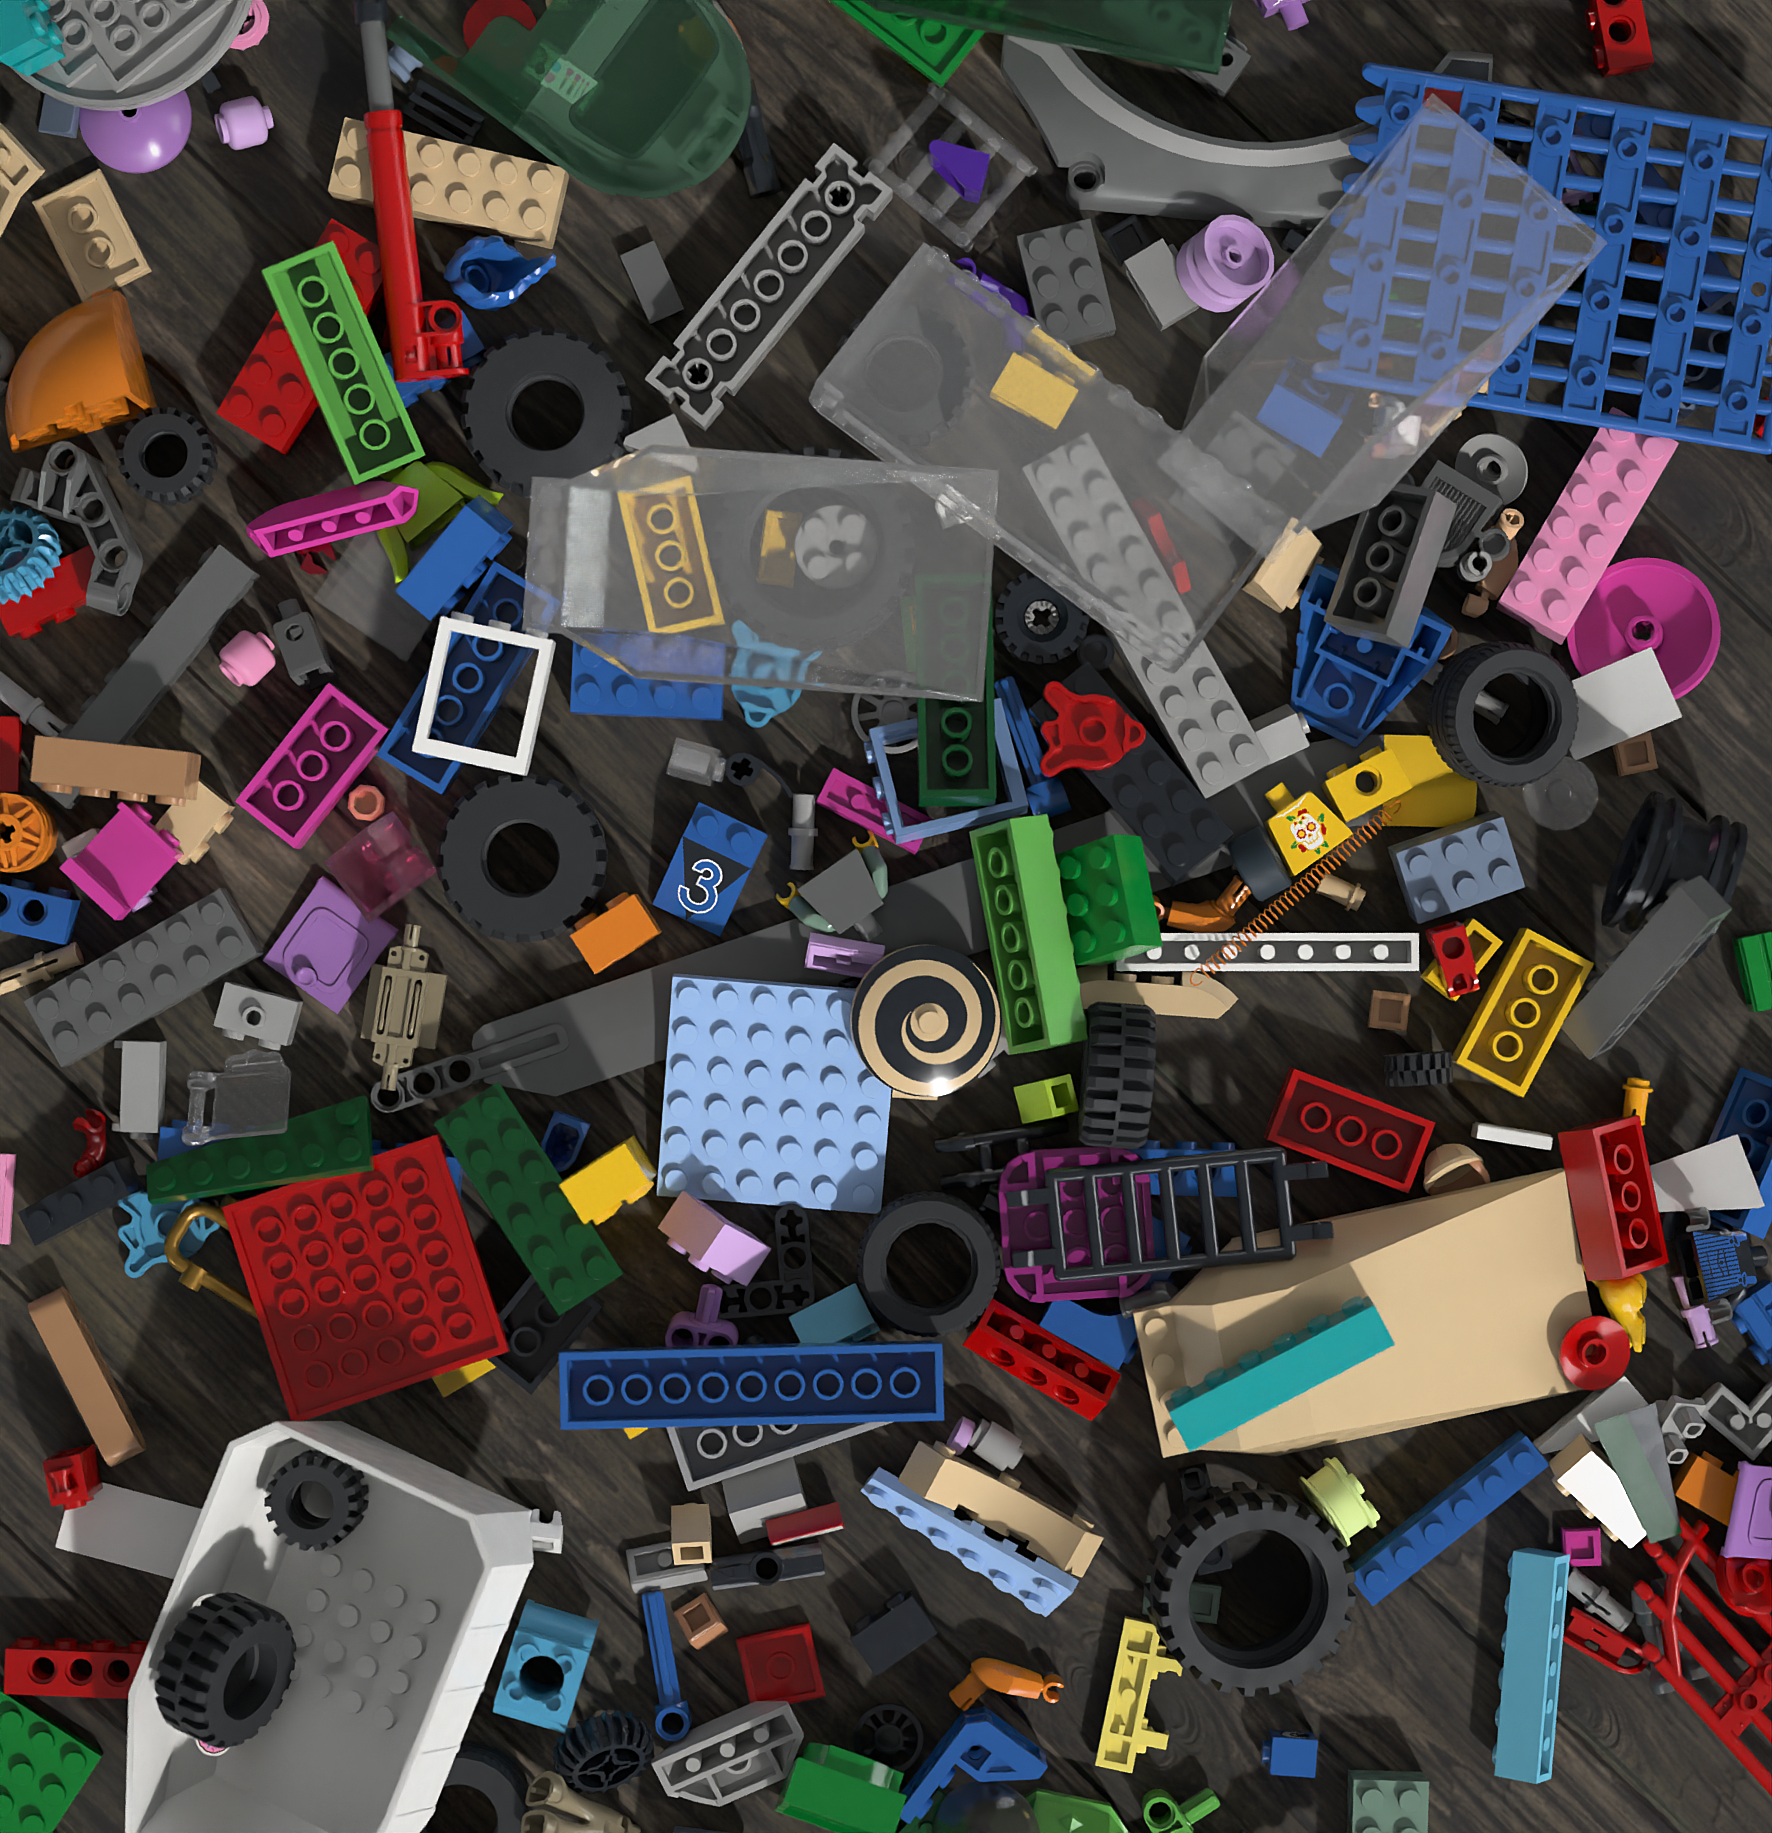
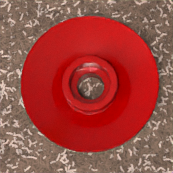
M1589 1316L1577 1321L1565 1333L1559 1349V1362L1563 1374L1572 1384L1585 1390H1600L1615 1383L1626 1370L1630 1359V1342L1625 1330L1616 1321L1604 1316ZM1592 1344L1593 1351L1585 1356L1587 1347Z

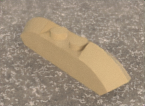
M1091 965L1076 969L1081 985L1080 996L1083 1009H1088L1091 1004L1101 1001L1147 1005L1155 1011V1014L1218 1019L1238 1000L1224 985L1212 978L1208 979L1205 975L1199 973L1192 975V982L1194 984L1203 982L1198 986L1192 985L1190 977L1193 972L1182 971L1180 985H1174V977L1152 976L1151 983L1136 982L1137 975L1114 973V980H1107V965Z

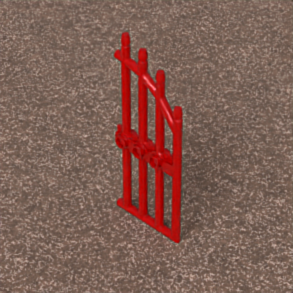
M1679 1516L1682 1533L1678 1535L1684 1541L1674 1559L1666 1551L1662 1550V1546L1658 1542L1651 1544L1647 1538L1642 1543L1645 1551L1655 1558V1562L1667 1574L1663 1600L1657 1594H1654L1653 1589L1643 1580H1639L1633 1586L1636 1594L1646 1601V1605L1660 1619L1664 1655H1661L1660 1650L1650 1641H1646L1640 1649L1644 1656L1653 1662V1666L1772 1797V1774L1738 1738L1752 1722L1772 1744V1721L1762 1711L1772 1699V1641L1758 1654L1684 1572L1695 1553L1715 1575L1716 1562L1719 1557L1703 1540L1709 1531L1707 1524L1697 1520L1694 1526L1691 1527L1682 1516ZM1680 1590L1749 1665L1736 1681L1676 1616ZM1768 1613L1753 1617L1772 1638V1616ZM1678 1640L1725 1691V1694L1712 1708L1683 1677Z

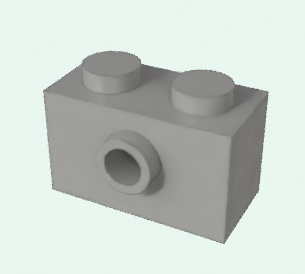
M225 982L213 1026L223 1028L221 1034L223 1036L242 1041L245 1035L259 1038V1046L280 1051L281 1045H292L303 1001L235 982Z

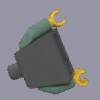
M871 830L867 831L870 839L864 844H859L856 837H853L852 842L856 848L799 889L793 883H787L792 889L791 895L787 898H782L777 893L776 899L785 908L789 909L804 925L825 934L837 931L841 935L853 926L864 942L868 943L879 936L884 930L872 915V912L884 905L882 899L888 892L887 865L878 849V842Z

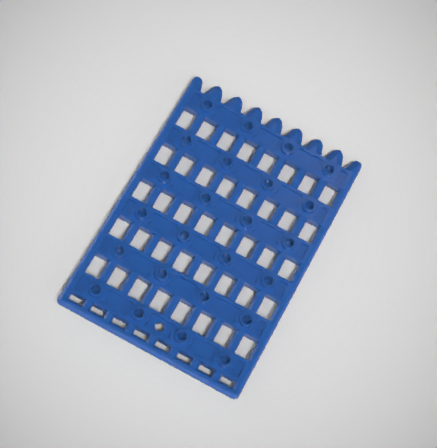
M1372 62L1363 65V77L1367 81L1385 89L1384 95L1362 98L1355 106L1356 115L1360 119L1378 127V133L1355 136L1348 145L1352 156L1371 165L1372 168L1371 171L1349 174L1342 181L1343 191L1347 195L1365 203V208L1342 212L1335 221V226L1340 233L1359 243L1358 247L1336 250L1329 257L1330 267L1334 271L1352 279L1351 285L1329 288L1322 296V302L1326 308L1346 318L1345 323L1324 325L1316 332L1317 343L1338 354L1339 358L1336 361L1313 365L1309 372L1312 380L1766 455L1772 453V385L1769 400L1759 399L1762 377L1772 378V362L1766 361L1769 339L1772 338L1771 126ZM1425 87L1461 92L1458 116L1421 110ZM1501 99L1536 104L1537 110L1534 127L1497 122ZM1577 111L1613 117L1609 140L1573 134ZM1652 124L1689 129L1685 152L1650 147L1649 141ZM1422 125L1455 131L1451 154L1415 148L1418 126ZM1728 136L1764 141L1760 164L1725 159ZM1494 137L1531 143L1527 166L1490 160ZM1570 149L1606 155L1602 178L1566 172ZM1652 162L1682 167L1678 190L1642 185L1645 163ZM1412 163L1449 169L1445 192L1408 186ZM1727 174L1757 179L1754 201L1748 202L1718 197L1721 175ZM1487 175L1524 181L1520 204L1484 198ZM1563 188L1599 193L1596 215L1591 216L1560 211ZM1639 200L1675 205L1671 228L1635 223ZM1405 201L1442 207L1438 230L1401 224ZM1719 212L1750 217L1747 239L1740 240L1711 235L1714 213ZM1481 213L1517 219L1513 242L1477 236ZM1556 226L1592 231L1589 254L1553 249ZM1632 238L1668 243L1664 266L1628 261ZM1398 240L1435 245L1432 267L1395 262ZM1708 250L1742 255L1743 261L1740 277L1733 278L1704 273ZM1474 251L1510 257L1507 279L1503 280L1470 274ZM1549 264L1586 269L1582 292L1547 287L1546 281ZM1625 276L1661 281L1657 304L1621 299ZM1392 277L1429 283L1425 306L1388 300ZM1755 282H1760L1765 287V292L1760 297L1754 296L1751 292V287ZM1701 288L1735 293L1736 299L1733 315L1726 316L1697 311ZM1467 289L1504 295L1500 318L1463 312ZM1549 302L1579 307L1575 330L1539 324L1542 303ZM1618 314L1654 319L1650 342L1615 337ZM1385 315L1422 321L1418 343L1382 338ZM1694 326L1728 331L1729 337L1726 354L1690 349ZM1460 328L1497 333L1493 356L1457 350ZM1536 339L1572 345L1568 368L1532 362ZM1611 352L1647 357L1643 380L1609 375L1608 368ZM1379 353L1415 358L1412 381L1376 376L1375 372ZM1687 364L1722 369L1719 392L1683 387ZM1454 365L1489 370L1487 392L1481 393L1450 388ZM1529 377L1565 383L1562 404L1554 405L1525 400ZM1612 390L1640 395L1637 417L1601 412L1604 391ZM1680 402L1716 407L1712 430L1677 425ZM1756 414L1766 416L1762 438L1752 437Z

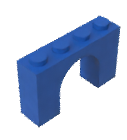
M1152 1215L1154 1255L1156 1258L1166 1257L1163 1221ZM1179 1230L1181 1255H1189L1192 1246L1188 1242L1191 1237ZM1172 1271L1152 1273L1140 1291L1151 1289L1154 1281H1168L1173 1284L1174 1279L1170 1277ZM1075 1300L1049 1301L1037 1322L1043 1329L1116 1369L1120 1368L1122 1362L1128 1365L1138 1348V1345L1134 1343L1137 1337L1134 1318L1131 1316L1124 1319L1121 1309L1113 1312H1100L1092 1310Z

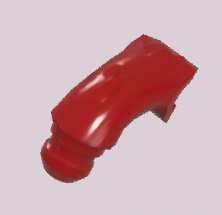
M87 1109L85 1111L87 1120L83 1117H77L72 1123L76 1131L85 1133L87 1148L83 1151L80 1160L73 1164V1173L78 1178H82L101 1168L105 1158L107 1144L105 1116L100 1111L94 1109Z

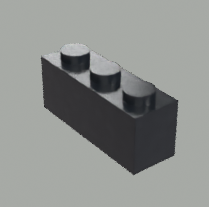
M125 1157L102 1166L19 1211L18 1215L34 1246L54 1240L143 1192L145 1188L130 1158Z

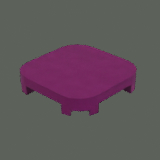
M1102 1146L1038 1149L1020 1153L1007 1162L1000 1174L998 1186L1002 1258L1007 1281L1017 1294L1031 1302L1039 1303L1107 1297L1123 1298L1134 1295L1136 1291L1147 1283L1152 1273L1059 1282L1053 1276L1052 1264L1014 1269L1013 1251L1050 1248L1046 1204L1008 1208L1006 1192L1044 1188L1043 1175L1047 1169L1140 1160L1135 1153L1126 1148ZM1149 1174L1135 1175L1143 1259L1156 1258L1154 1255ZM1120 1177L1097 1179L1105 1262L1128 1260ZM1082 1181L1059 1183L1067 1265L1090 1264Z

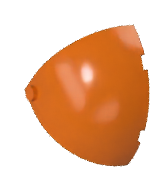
M106 289L95 292L91 295V299L81 302L59 314L43 326L22 351L9 380L5 405L6 428L11 450L14 453L138 419L137 414L143 411L150 413L152 412L151 408L157 407L127 299L119 291Z

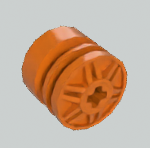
M0 793V871L22 873L35 870L48 861L56 848L58 829L55 817L45 804L34 797ZM5 825L15 828V832L10 835L11 840L2 839L1 834L6 831Z

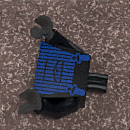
M1707 1208L1684 1209L1690 1218V1225L1686 1226V1231L1693 1232L1675 1236L1674 1241L1689 1305L1692 1307L1704 1304L1705 1309L1709 1308L1713 1316L1712 1321H1710L1711 1325L1730 1320L1733 1315L1732 1312L1747 1296V1288L1757 1283L1758 1278L1755 1269L1767 1265V1251L1762 1245L1750 1247L1748 1236L1744 1231H1733L1729 1224L1711 1217Z

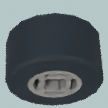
M1260 826L1229 842L1228 849L1245 884L1258 901H1264L1291 885V878L1273 842Z

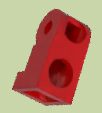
M1457 920L1425 930L1447 996L1452 998L1479 990V982L1475 970L1476 965L1465 925Z

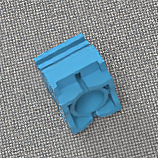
M528 1599L512 1641L494 1701L493 1712L565 1734L599 1620H591L541 1605ZM539 1655L549 1656L562 1667L564 1678L555 1684H540L528 1674L526 1661Z

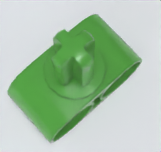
M1210 1788L1202 1790L1181 1805L1174 1801L1167 1791L1162 1789L1148 1791L1141 1801V1810L1145 1822L1152 1833H1194L1192 1824L1220 1806L1217 1796ZM1154 1803H1166L1169 1806L1168 1812L1162 1817L1152 1816L1149 1810Z

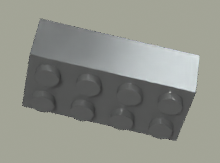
M1373 478L1323 621L1347 635L1408 648L1457 505L1436 490Z

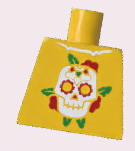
M1281 782L1264 794L1277 813L1263 822L1290 877L1296 876L1353 834L1311 791H1307L1294 799L1283 782Z

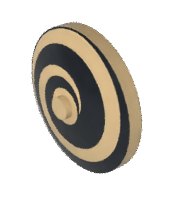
M937 945L908 946L880 959L860 981L850 1009L851 1038L863 1065L877 1080L898 1092L918 1097L945 1095L972 1082L992 1059L1001 1034L1002 1014L1000 1002L989 977L967 956L955 950Z

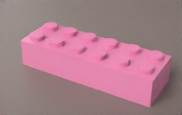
M1612 407L1609 412L1610 414L1631 417L1615 407ZM1600 428L1501 596L1496 609L1562 645L1679 443L1668 438Z

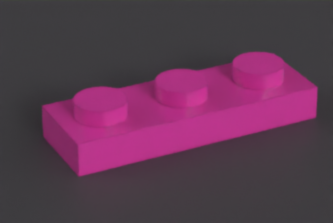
M833 768L816 804L867 830H871L874 834L895 844L893 834L886 835L881 814L887 812L884 798L877 800L874 788ZM898 801L904 827L934 820ZM924 838L896 845L916 855Z

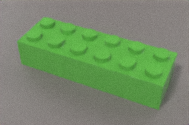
M331 241L261 271L263 279L352 484H359L425 456L334 242Z
M1048 814L1011 818L970 831L1009 1055L1044 1050L1088 1040L1087 1018L1082 1007L1081 985L1076 974L1073 957L1074 946L1068 930L1067 908L1062 897L1059 880L1060 869L1056 863L1053 831L1049 825Z

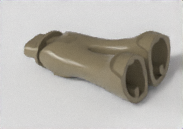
M546 1771L541 1773L532 1781L528 1788L525 1804L542 1810L530 1811L523 1815L521 1833L641 1832L640 1826L632 1824L629 1817L581 1796L566 1785L563 1777L554 1772ZM555 1814H559L574 1819L577 1821V1823L561 1819L557 1817Z

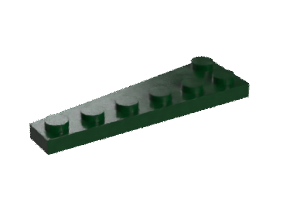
M366 1095L359 1096L147 1164L148 1201L151 1205L373 1171L374 1159L369 1100Z

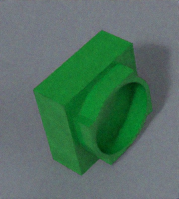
M808 1743L804 1748L802 1757H798L793 1762L788 1776L784 1780L774 1811L835 1833H895L907 1797L898 1793L904 1773L833 1745Z

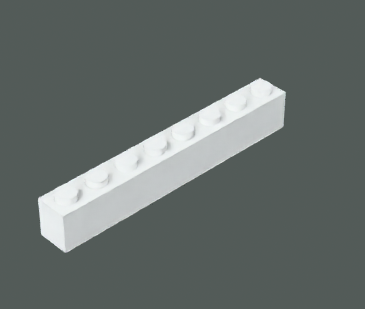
M1160 933L1162 947L1114 962V971H1195L1201 968V963L1206 964V959H1211L1212 954L1217 955V950H1222V945L1227 946V941H1232L1233 936L1238 937V933ZM1239 933L1240 938L1246 943L1247 947L1239 939L1234 938L1235 943L1241 948V951H1239L1233 943L1229 942V946L1236 953V956L1227 947H1223L1231 960H1228L1222 952L1218 951L1220 958L1226 963V965L1222 964L1218 957L1213 956L1214 961L1220 966V970L1213 962L1208 960L1209 966L1214 971H1419V933H1255L1257 938L1252 933H1246L1252 942H1249L1245 935ZM1202 965L1204 971H1210L1207 966Z

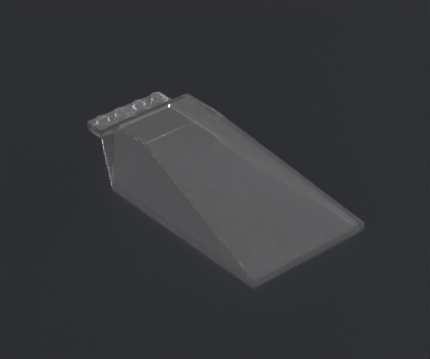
M1432 93L1204 355L1182 433L1157 461L1156 465L1267 562L1273 565L1297 536L1377 507L1607 245V242Z
M650 445L572 479L532 476L522 631L561 633L632 676L642 679L983 702L999 470Z

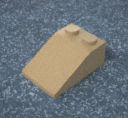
M1295 515L1292 516L1280 528L1242 590L1278 613L1284 611L1286 606L1293 609L1304 590L1299 588V585L1306 575L1311 576L1317 563L1322 564L1324 558L1319 556L1324 546L1301 519Z

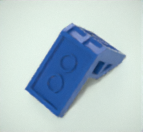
M986 1706L963 1710L902 1790L901 1794L907 1797L900 1818L908 1824L912 1822L915 1816L921 1819L933 1803L930 1797L938 1786L942 1789L945 1788L956 1772L953 1768L954 1764L979 1782L1039 1779L1048 1767L1045 1751ZM974 1745L979 1746L977 1749H971Z

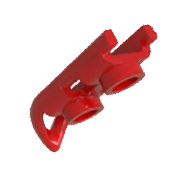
M1571 1608L1570 1615L1572 1617L1570 1618L1569 1625L1563 1632V1642L1623 1674H1636L1646 1668L1650 1661L1642 1653L1639 1644L1580 1609ZM1587 1639L1600 1645L1597 1651L1585 1645ZM1627 1647L1642 1657V1660L1634 1666H1622L1617 1661Z

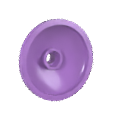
M185 89L168 99L137 108V112L133 117H125V110L101 111L80 107L79 126L83 139L90 151L107 166L126 173H147L167 165L185 146L192 126V108Z

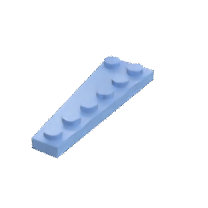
M880 1467L867 1479L860 1491L868 1496L870 1502L875 1506L887 1509L899 1517L902 1524L906 1527L918 1530L930 1538L937 1548L949 1551L961 1559L968 1569L980 1572L992 1580L999 1590L1011 1593L1023 1601L1024 1605L1034 1613L1047 1617L1073 1593L1079 1582L1076 1578L1037 1557L1035 1562H1032L1015 1552L1018 1545L1007 1539H1004L1002 1543L988 1537L984 1532L985 1527L976 1521L958 1520L954 1517L955 1514L952 1509L923 1498L899 1482L898 1477Z

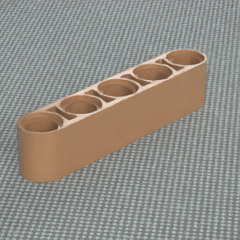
M61 1286L28 1303V1310L107 1464L113 1467L145 1451L146 1443L67 1289Z

